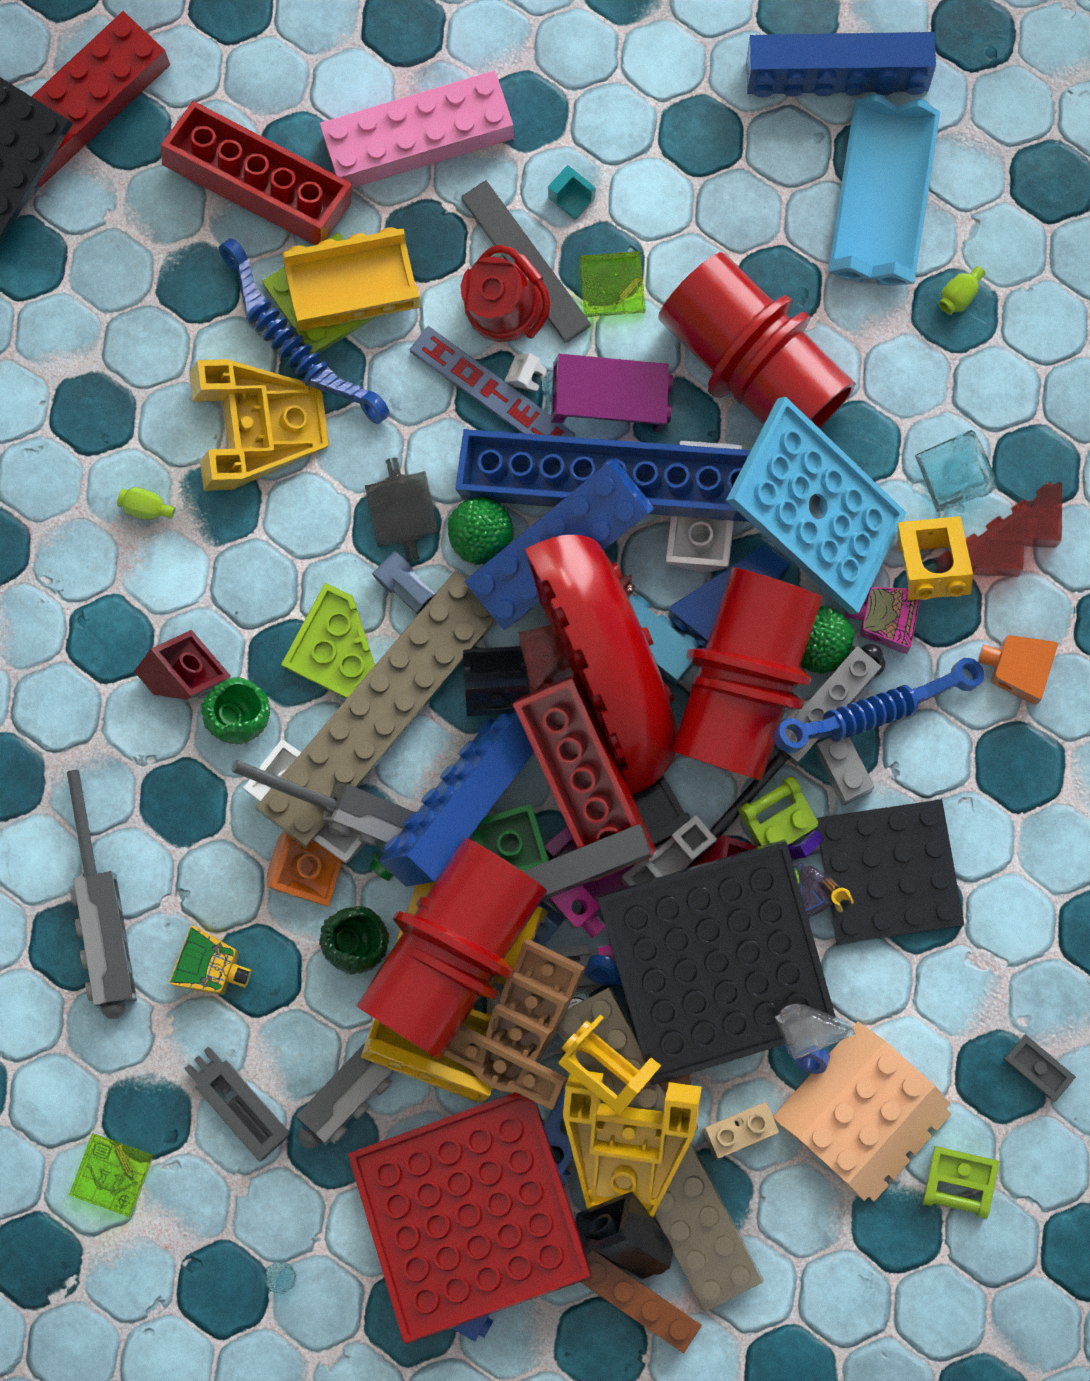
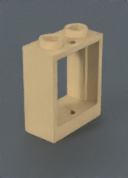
M764 1102L707 1126L702 1130V1133L715 1161L779 1133V1130L767 1102Z

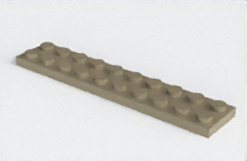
M456 570L289 766L281 778L330 797L335 783L349 784L356 788L362 783L463 662V650L473 649L496 622L464 582L467 578ZM273 788L256 805V810L305 849L328 823L322 820L325 812L323 808Z
M611 987L567 1009L558 1027L564 1043L578 1031L586 1020L592 1024L599 1015H602L604 1017L593 1032L638 1070L645 1065L637 1037ZM584 1051L576 1052L577 1060L586 1070L604 1073L603 1084L617 1096L626 1086L621 1079L589 1053ZM649 1080L627 1107L664 1112L666 1092L662 1084L651 1085ZM691 1142L654 1216L663 1233L669 1239L679 1264L704 1312L763 1283L764 1279Z

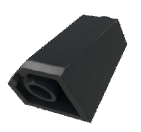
M633 1191L577 1213L575 1222L582 1244L640 1279L660 1275L670 1269L673 1248L669 1239Z

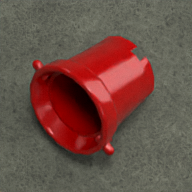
M505 245L492 246L463 275L460 286L465 314L472 328L485 339L499 343L516 341L525 335L532 339L544 326L549 317L551 302L548 289L542 281L543 277L524 254L521 255L515 249ZM496 253H505L515 259V264L510 263L506 259L491 256Z

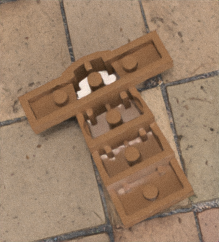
M530 939L525 940L513 968L515 973L511 979H506L499 1003L493 1008L486 1035L483 1036L462 1025L443 1055L473 1070V1073L491 1088L502 1092H517L550 1110H554L557 1107L568 1078L539 1064V1061L555 1035L586 967Z

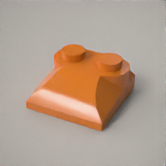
M282 831L277 839L268 868L267 888L329 907L343 861L314 840L305 849Z

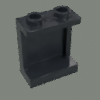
M511 646L463 650L467 716L515 713L516 710L513 703L517 699L530 694L526 647Z
M664 776L646 789L632 795L655 848L667 842L672 834L691 820L688 813H684Z

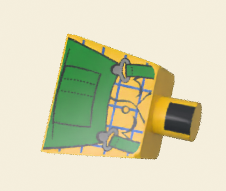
M191 925L169 983L178 988L224 995L229 983L246 988L252 970L236 964L240 954L236 949Z

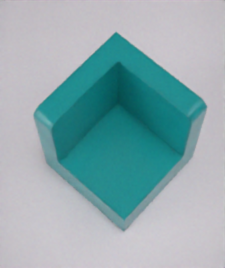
M567 165L548 186V198L573 219H577L594 201L596 188Z

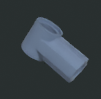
M394 551L372 575L390 593L394 592L418 615L435 593L413 573L414 570L408 562Z

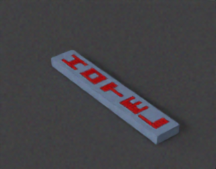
M427 326L409 349L410 353L519 433L575 437L573 431L562 423H551L550 414L430 326Z

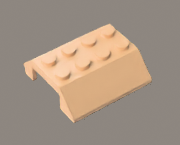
M857 1022L829 1053L830 1059L826 1071L820 1074L811 1073L773 1115V1118L795 1140L798 1139L838 1175L856 1196L863 1201L869 1198L874 1202L889 1186L884 1180L887 1175L894 1180L911 1161L906 1154L911 1152L913 1155H916L932 1137L927 1130L931 1127L937 1131L949 1118L951 1113L947 1110V1107L950 1105V1102L931 1081L890 1044L860 1022Z

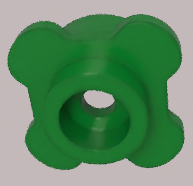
M374 853L372 855L374 860L370 864L371 869L381 878L390 881L394 875L379 862L384 853Z

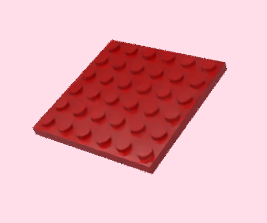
M515 1092L348 1153L404 1344L421 1340L593 1278L538 1104L527 1097Z

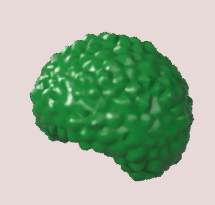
M486 497L469 498L460 503L448 518V537L451 547L463 561L465 560L475 565H485L509 545L514 537V528L509 513L505 510V507L501 506L500 502H495L493 499L489 500Z
M825 605L819 607L800 664L803 669L815 673L818 672L819 674L833 672L850 654L854 639L853 627L848 622V619L838 610L833 609V607Z
M233 677L219 683L210 691V694L201 704L203 708L201 714L203 715L205 728L211 732V735L230 744L242 745L259 737L269 721L270 705L266 693L252 681L241 677Z

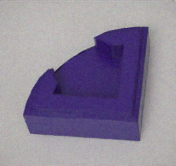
M820 831L806 833V838L798 844L793 845L790 843L788 848L791 859L805 858L824 841Z

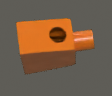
M1008 635L1003 640L1001 649L983 644L978 662L995 667L991 683L1031 704L1037 705L1043 697L1058 643Z

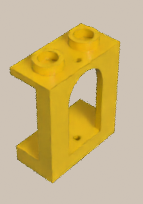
M961 516L898 522L897 547L898 552H902L908 581V600H927L938 597L970 595L973 572ZM950 547L953 566L949 571L940 574L932 573L924 568L919 550Z
M599 1015L592 1024L586 1020L578 1031L567 1040L561 1048L566 1053L558 1064L620 1115L661 1065L651 1057L640 1070L635 1068L593 1032L604 1018L602 1015ZM577 1051H584L592 1055L626 1084L618 1096L579 1063L576 1058Z

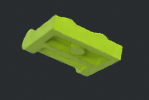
M793 776L784 779L782 785L753 803H745L738 808L742 820L758 847L783 839L789 845L818 827V821L804 798L798 781ZM789 796L792 802L790 805L759 823L757 819L759 813Z
M934 1146L922 1204L931 1207L933 1204L976 1213L977 1217L988 1219L1000 1161ZM938 1181L982 1191L980 1201L937 1191Z

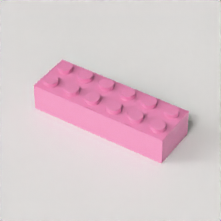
M495 70L320 123L334 173L352 183V188L514 139L513 122Z

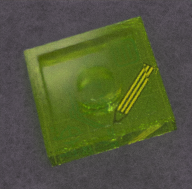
M641 251L580 255L583 309L586 317L645 313Z
M92 1133L69 1196L127 1217H132L154 1155Z

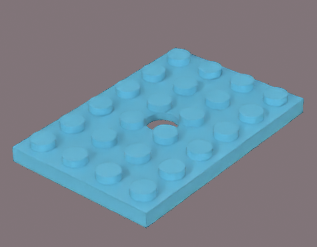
M787 397L776 400L726 499L730 505L849 614L860 612L897 534L898 522H902L907 513ZM813 495H817L820 498L819 508L823 514L819 519L814 518L809 510V500Z

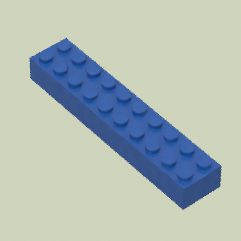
M463 429L455 490L462 500H468L472 497H486L489 500L493 499L495 502L555 507L605 464L616 459L655 508L649 514L749 522L726 499L751 450Z

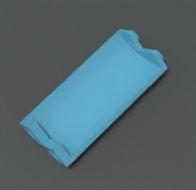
M870 94L866 98L855 100L829 260V273L861 283L864 278L878 280V285H909L915 283L941 112L930 106L927 101L914 99L911 103L897 106L886 100V97L881 94Z

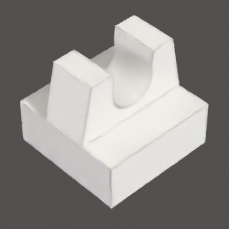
M531 353L519 354L515 356L505 382L513 388L536 392L539 385L532 381L533 373L538 376L544 375L547 369L539 363L540 358Z

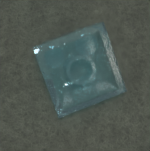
M973 430L915 455L938 513L976 497H985L994 489H997L995 475L984 447Z

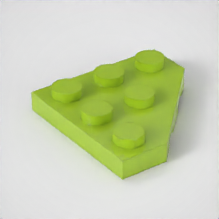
M325 582L281 666L345 699L350 696L372 670L375 663L353 596Z

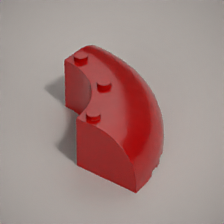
M564 535L536 543L525 548L539 602L556 636H561L560 642L573 674L577 673L628 788L633 795L659 780L669 769L676 755V752L672 751L678 732L671 706L674 698L668 685L663 682L650 646L654 644L648 629L646 627L642 628L620 582L623 580V576L616 562L611 564L602 546L596 540L582 535Z

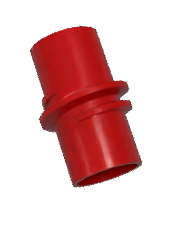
M719 252L701 263L672 292L659 312L658 320L712 373L708 382V392L716 398H722L732 393L734 399L739 404H743L763 425L776 400L787 397L820 429L838 411L855 388L856 383L804 332L811 316L807 312H801L790 318L787 313L791 308L793 300L788 295H784L773 301L726 253Z
M732 567L706 648L688 649L686 659L699 669L691 683L692 690L673 744V752L762 781L775 743L773 737L775 728L781 723L785 710L802 709L804 700L795 694L792 688L793 686L810 685L812 679L809 674L800 668V664L823 596L781 580Z
M463 838L427 896L420 897L416 903L418 910L415 915L401 911L395 913L392 919L403 933L356 1006L440 1060L478 999L485 997L495 1000L499 992L491 982L494 975L507 979L513 977L515 971L505 960V957L547 893V890L503 858L468 838Z

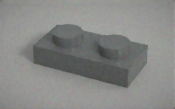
M1026 1034L1021 1037L1003 1059L1053 1102L1058 1100L1076 1078L1075 1075Z

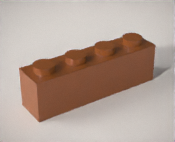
M591 1249L586 1257L593 1278L581 1283L673 1347L685 1353L702 1325Z

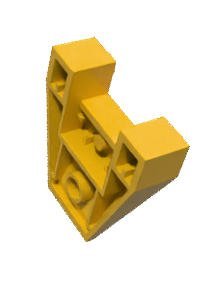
M228 359L197 360L190 370L189 376L193 402L223 401L229 449L208 450L200 460L204 491L234 490L329 446L321 390L306 386L301 380Z
M590 1072L603 1083L604 1073ZM569 1073L565 1087L563 1119L587 1209L633 1191L651 1217H654L695 1135L702 1087L669 1082L664 1112L626 1107L619 1115L607 1104L601 1103L599 1097Z

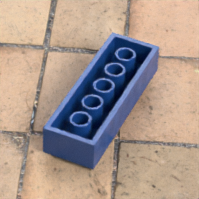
M935 32L750 35L746 58L747 94H754L757 97H768L772 94H785L789 97H796L803 93H815L818 96L846 93L850 96H857L863 92H876V94L889 95L893 92H906L910 95H918L924 91H929L935 72Z
M614 459L594 473L464 582L500 627L506 630L540 603L525 548L553 537L582 535L596 540L605 550L655 508L616 459Z
M516 712L507 715L504 713L492 719L489 717L478 726V735L473 741L467 742L458 753L460 758L455 764H451L440 775L442 781L436 788H432L424 795L421 800L423 805L420 809L406 818L403 822L404 829L399 836H394L385 845V853L379 862L406 887L432 883L437 880L463 838L470 837L533 755L534 750Z

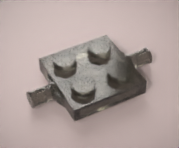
M394 457L392 461L389 458L385 460L389 478L382 482L365 485L377 545L379 547L392 544L404 545L407 562H413V559L417 561L420 557L416 542L425 536L440 533L427 473L423 471L411 475L401 474L398 458Z

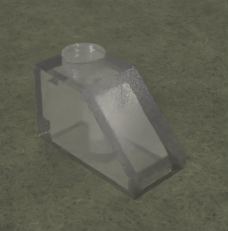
M800 1004L787 1006L781 1010L782 1014L775 1016L788 1053L794 1060L855 1035L854 1029L846 1021L805 1004L802 1006Z

